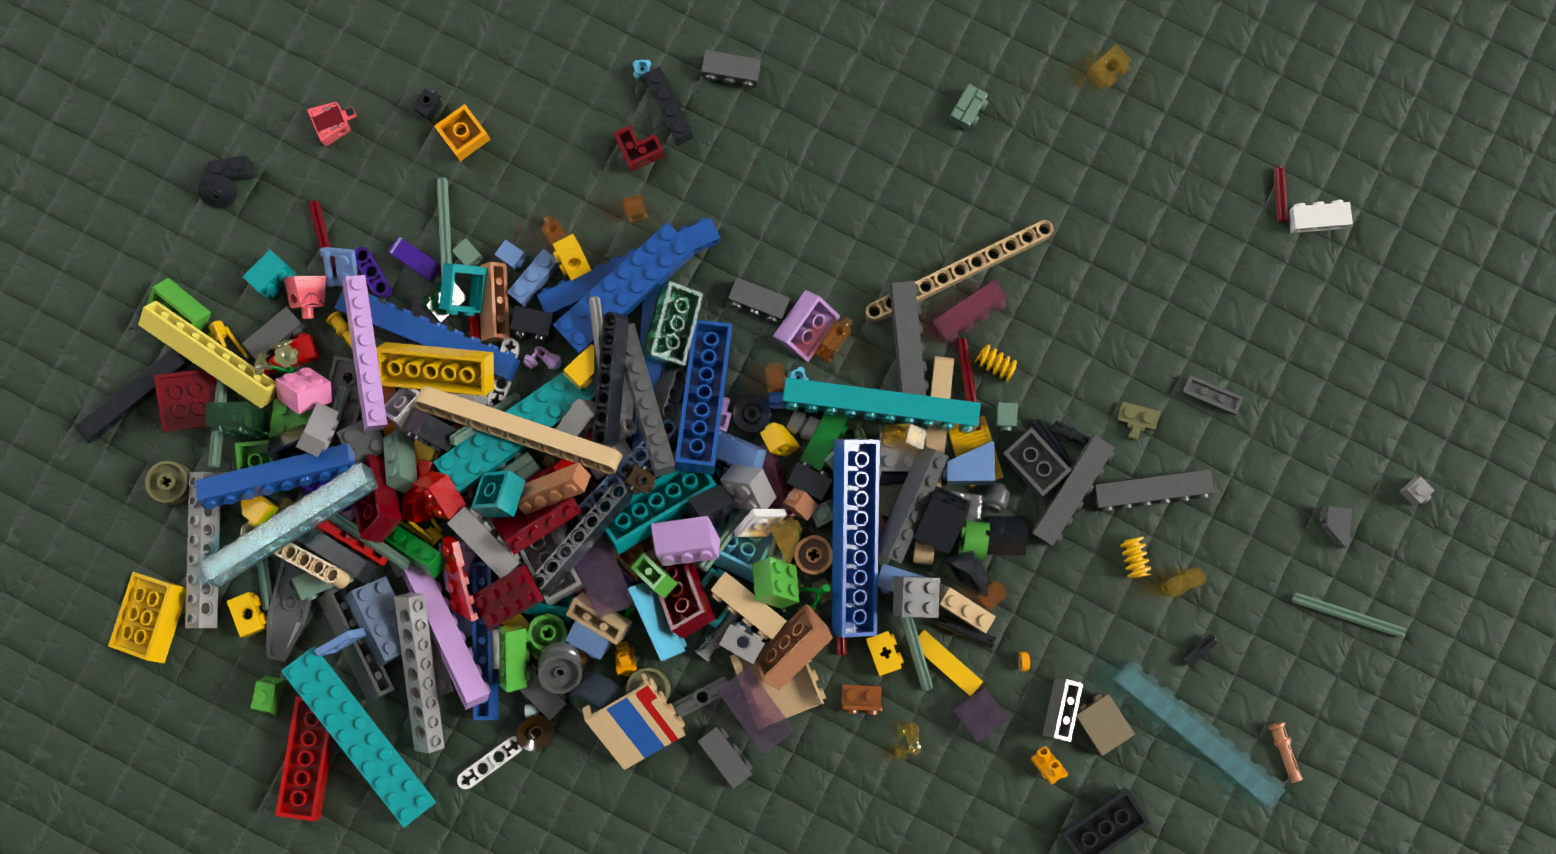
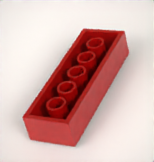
M296 696L275 816L317 821L321 819L334 738L301 696Z

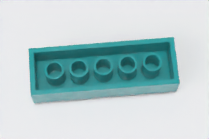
M675 469L673 473L659 477L654 481L655 486L651 492L646 494L639 493V495L632 493L631 502L605 530V535L617 553L621 554L651 536L652 524L675 521L683 517L689 498L717 486L712 477L705 473Z

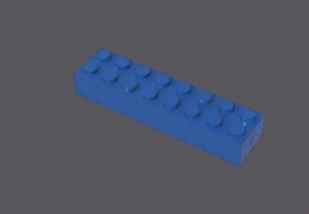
M667 222L553 324L555 330L580 355L589 345H594L589 306L590 297L597 296L600 298L602 317L609 311L627 316L694 256V249Z
M694 319L676 450L675 470L714 474L732 335L731 323Z

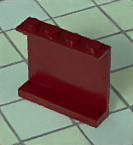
M548 466L526 480L525 483L553 473V469ZM570 497L527 515L517 507L514 517L490 519L515 555L582 511L574 498Z

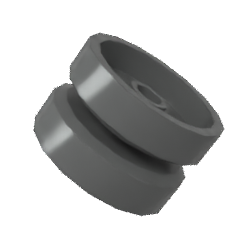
M556 642L546 646L541 651L538 657V679L543 688L554 694H565L574 690L579 685L582 679L581 656L574 646L565 642Z

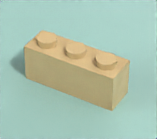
M940 585L939 606L976 630L987 633L996 616L952 588Z
M583 592L573 599L566 614L615 645L625 638L632 624V621Z

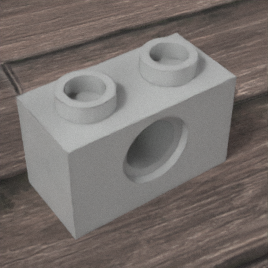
M735 623V625L730 624L719 645L754 664L765 644L762 642L763 637L754 632L752 635L744 632L746 628L738 623ZM746 637L749 641L748 646L740 648L737 644L738 638Z

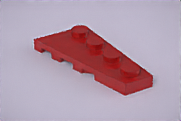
M319 514L314 519L317 530L325 534L326 532L330 533L338 542H345L350 545L351 549L363 553L374 562H378L383 566L387 562V558Z
M450 536L442 538V552L446 560L445 571L448 574L449 581L447 587L451 594L450 606L453 611L468 620H478L477 612L473 613L471 606L474 603L473 595L469 594L466 586L470 584L469 579L462 570L465 564L459 541Z

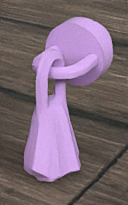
M537 346L532 356L526 354L523 364L529 369L535 368L538 365L537 357L542 359L549 369L553 370L560 368L562 363L559 355L549 352L542 346Z

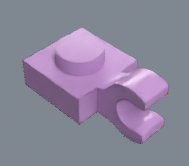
M726 397L723 398L720 430L727 432L732 413L727 412L730 399Z

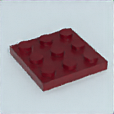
M204 369L154 375L162 433L212 426L216 394V379L214 376L207 373Z

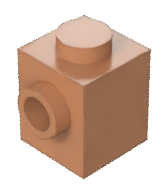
M795 487L783 502L796 516L807 521L819 506L806 492Z

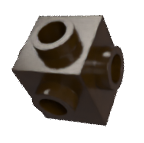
M632 464L622 481L630 486L628 488L630 491L639 495V493L646 494L652 491L655 486L654 481L656 477L652 475L653 471L643 465L641 468L638 465Z

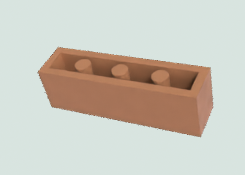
M488 262L480 265V267L487 268L482 313H480L481 340L500 342L510 338L506 263Z
M578 462L525 483L517 507L527 515L585 492L591 475Z

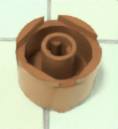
M816 535L805 537L795 548V564L800 571L807 575L822 574L832 563L833 550L828 541L823 537ZM817 551L816 555L819 558H815L814 561L810 560L811 557L808 556V553Z

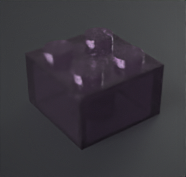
M986 687L979 689L952 710L977 743L1009 720Z

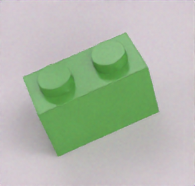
M644 553L631 567L641 579L663 598L678 584L654 560Z

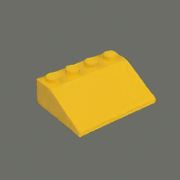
M132 572L108 647L147 661L165 663L186 599V587Z

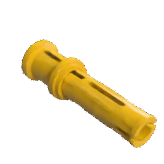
M336 311L326 321L334 327L336 334L343 337L352 348L349 324L342 317V313Z

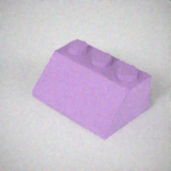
M805 290L773 337L784 347L809 362L830 332L831 327L833 328L832 325H835L840 318V315L820 296Z
M708 516L654 523L651 525L656 556L662 566L718 559L720 538Z

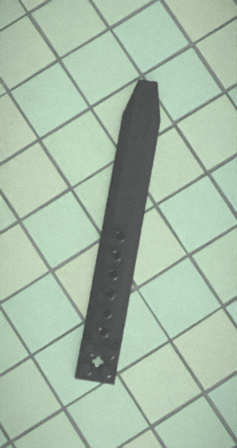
M334 355L328 378L331 382L332 402L325 404V406L332 409L339 386L349 388L348 397L337 431H340L358 422L361 405L354 360ZM351 373L354 380L347 383V380L344 378ZM336 435L328 448L340 445ZM344 477L331 478L329 481L342 485ZM300 489L294 513L315 525L314 519L319 513L314 509L318 501L304 496ZM326 490L322 494H328L331 491ZM288 535L287 541L323 559L321 555ZM284 559L281 560L267 614L266 658L287 662L306 626L312 600L308 602L305 599L301 600L291 579L306 571Z

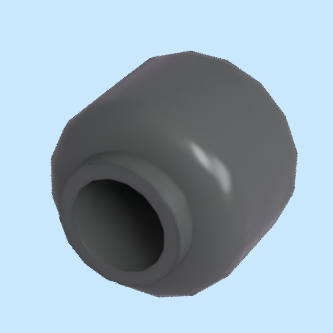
M1001 483L989 485L983 497V504L986 510L993 513L1005 510L1010 498V492Z

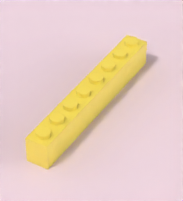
M154 301L143 307L138 323L140 327L207 371V373L220 380L223 384L235 390L254 405L262 408L273 401L276 393V382L264 373L256 375L255 367L159 302Z

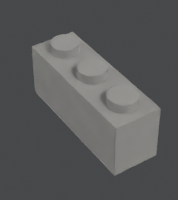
M317 402L296 447L316 457L319 456L321 451L325 452L339 421L336 418L339 412Z

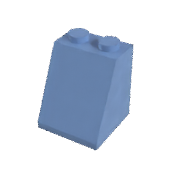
M994 442L984 444L947 461V467L943 469V481H947V485H994Z

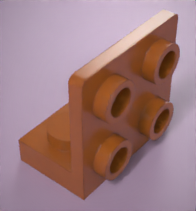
M842 685L841 708L845 709V713L858 714V710H865V714L878 715V711H882L881 686Z

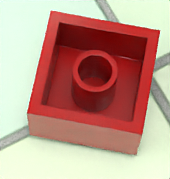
M429 470L412 484L416 497L423 501L424 509L430 516L449 520L463 507L467 506L446 473Z

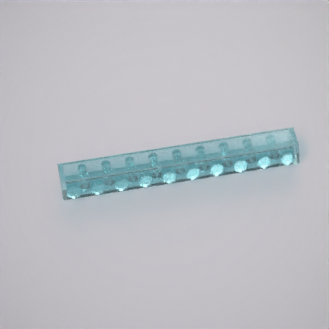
M361 462L353 465L351 469L337 475L335 479L321 485L316 491L304 496L303 499L288 506L281 513L272 516L265 523L240 536L238 540L224 546L217 553L210 555L200 563L206 583L219 588L379 488L372 469Z
M1135 661L1133 663H1125L1112 679L1264 806L1268 808L1274 806L1285 792V789L1281 786L1283 783L1274 776L1271 778L1266 774L1267 770L1259 763L1255 765L1251 762L1250 755L1243 750L1239 752L1235 748L1236 744L1227 737L1225 739L1219 735L1220 731L1213 725L1208 726L1203 722L1205 719L1199 713L1195 712L1193 714L1188 709L1190 706L1181 699L1179 701L1173 697L1174 693L1167 687L1162 688L1157 684L1159 681L1151 674L1147 676L1142 671L1144 668Z

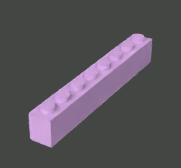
M365 275L346 276L343 281V290L364 432L384 430L387 426V418Z
M411 564L406 570L403 569V579L410 593L425 594L430 636L465 709L488 701L489 693L491 692L490 687L481 677L482 670L473 660L474 654L470 647L467 648L465 644V635L457 627L458 621L455 614H451L449 610L450 604L446 597L443 598L441 594L442 588L439 581H435L434 578Z

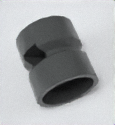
M798 409L794 411L786 429L791 434L800 433V438L810 442L820 423V419L812 415L807 418L806 413Z

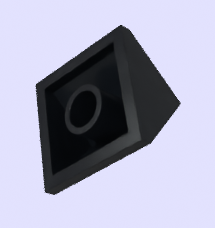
M987 516V523H990V531L987 530V535L989 536L987 555L1025 556L1028 541L1026 517Z
M974 551L951 556L945 560L961 584L986 598L988 597V573Z

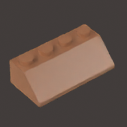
M805 604L779 630L776 636L763 646L755 660L762 681L778 691L833 639L828 626L809 605Z

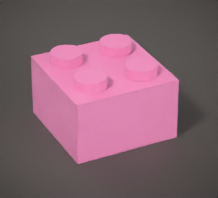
M309 367L302 368L294 373L285 374L276 379L277 399L298 414L314 409L317 402L323 405L332 402L331 382Z

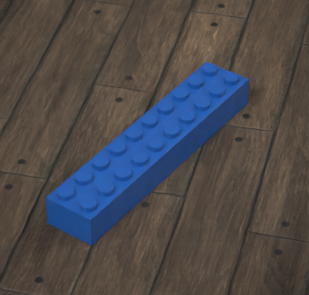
M834 439L831 634L839 637L877 636L880 440Z

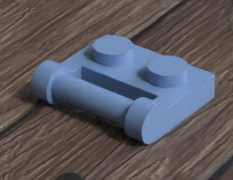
M331 247L320 249V254L324 261L327 287L343 286L346 276L358 275L355 250ZM331 256L335 257L337 277H333Z

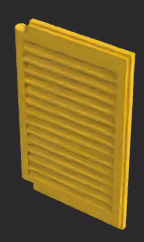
M985 415L980 417L981 430L961 433L959 429L955 428L948 431L955 457L993 442ZM994 447L995 480L1004 478Z

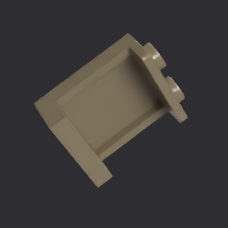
M1099 693L1092 698V703L1089 705L1083 704L1078 707L1076 719H1078L1095 745L1098 754L1103 756L1134 736L1135 733L1110 695Z

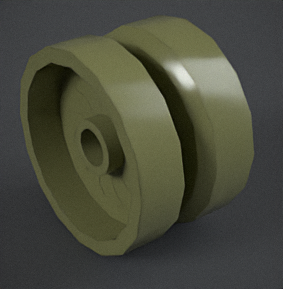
M172 461L159 462L152 466L147 473L145 479L146 490L150 497L158 502L170 505L183 504L189 500V473L192 470L185 465Z
M651 667L639 669L628 679L626 686L627 694L644 685L642 678L644 673L648 679L652 678L657 686L656 690L658 692L662 691L666 700L669 699L671 692L670 681L659 669Z

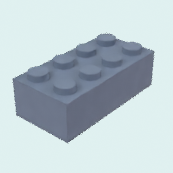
M386 576L356 588L345 596L359 628H364L367 633L364 638L378 667L402 657L394 600L395 594Z

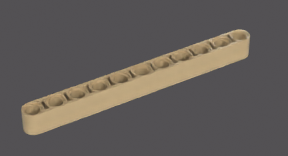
M1042 220L916 281L915 284H918L919 296H916L917 303L1046 241L1053 232L1052 223L1048 220ZM1045 227L1048 230V234H1042L1039 228ZM1022 236H1030L1031 242L1023 241ZM1011 243L1015 249L1009 251L1006 249L1005 244ZM991 251L996 252L998 258L992 259L988 253ZM978 260L981 266L974 267L971 261ZM961 268L964 274L957 275L954 269ZM944 276L947 282L944 284L939 283L937 277ZM927 284L930 287V291L924 292L920 286ZM890 294L867 306L865 316L868 321L875 323L892 315V308L886 305V302L891 300ZM877 309L879 315L873 317L869 314V310Z
M934 357L930 396L950 399L954 358ZM939 426L926 428L925 446L944 454L947 431L940 430ZM942 473L936 484L938 487H941ZM915 539L913 563L933 565L934 547L922 545Z
M429 386L422 387L414 403L415 407L423 412L574 463L579 462L583 466L606 474H615L622 458V454L619 451Z

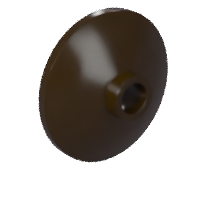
M544 715L529 716L518 726L516 732L517 742L520 747L527 751L541 750L551 742L554 736V725Z

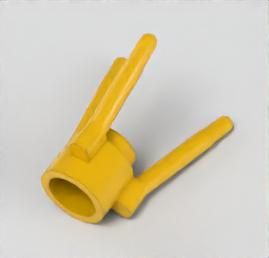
M222 321L212 322L208 326L210 331L208 336L210 338L220 341L222 346L226 347L224 339L228 335L244 357L249 358L243 347L230 332L229 327H225Z
M434 517L430 521L435 528L433 529L430 526L426 531L414 522L408 521L409 524L402 520L400 522L401 525L431 546H434L443 537L440 533L443 529L437 524Z

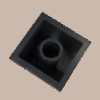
M936 486L913 538L922 545L934 547L937 552L949 554L968 516L971 501Z

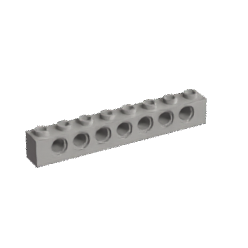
M189 473L185 628H217L220 506L214 509H204L197 502L196 480L220 475L221 473Z
M407 593L395 596L394 600L414 751L431 753L445 747L425 594Z

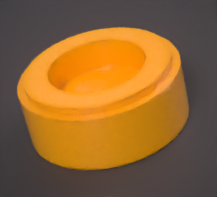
M1028 652L1018 653V666L1021 672L1030 669Z

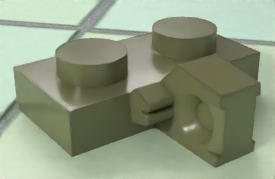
M1122 402L1117 421L1127 423V428L1131 429L1128 439L1136 440L1139 437L1140 431L1144 432L1145 428L1153 431L1156 430L1160 411Z

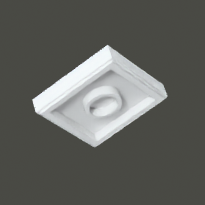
M752 509L734 530L735 536L768 537L787 515L785 509Z

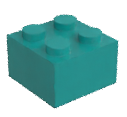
M269 250L243 278L260 294L270 300L281 292L280 289L285 285L284 278L292 277L296 272L278 255Z
M511 471L483 472L471 509L487 518L514 517L523 492L525 480Z

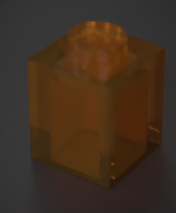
M641 194L623 199L629 222L648 217Z
M780 363L768 364L769 367H765L767 392L784 391L786 381L784 365H780Z
M992 581L989 584L988 597L986 598L978 594L976 598L988 611H991L1007 596L1005 592L1007 589L1000 581L998 583Z

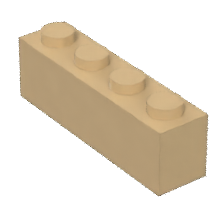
M724 572L710 589L713 592L711 595L720 603L722 600L728 604L727 609L734 615L737 613L741 614L744 617L742 621L749 627H752V625L756 626L759 629L757 633L765 640L768 637L773 639L787 622L768 605L755 601V595L727 572Z

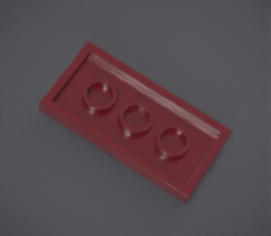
M525 565L473 594L474 604L489 631L544 600Z

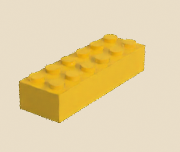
M385 342L376 347L382 386L422 389L423 386H429L444 392L486 396L494 390L493 352Z

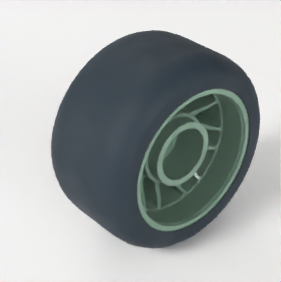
M590 671L582 674L579 685L569 692V701L576 711L584 717L582 708L590 705L596 713L627 694L609 678Z

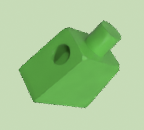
M264 676L257 680L251 709L258 713L278 716L285 679Z

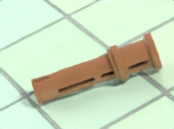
M1284 721L1277 722L1268 726L1275 740L1274 746L1280 751L1290 783L1301 781L1303 778L1290 745L1292 740L1288 737L1284 727L1286 723Z

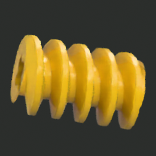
M986 345L979 353L974 364L979 360V367L987 364L986 371L993 368V375L1000 372L999 378L1002 379L1004 376H1007V383L1016 369L1017 361L1013 360L1009 363L1010 356L1003 359V352L996 355L997 349L994 348L990 351V345Z
M1144 536L1124 540L1125 542L1120 545L1121 548L1127 549L1122 552V555L1128 556L1124 563H1130L1125 568L1128 571H1132L1127 576L1128 578L1133 579L1152 575L1146 573L1151 567L1144 565L1149 562V559L1143 558L1147 551H1141L1146 545L1139 543Z

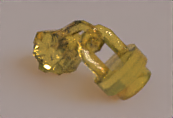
M911 721L907 722L902 730L908 741L909 749H905L903 744L894 748L897 760H907V753L916 755L920 752L919 726ZM912 743H916L917 748H913Z

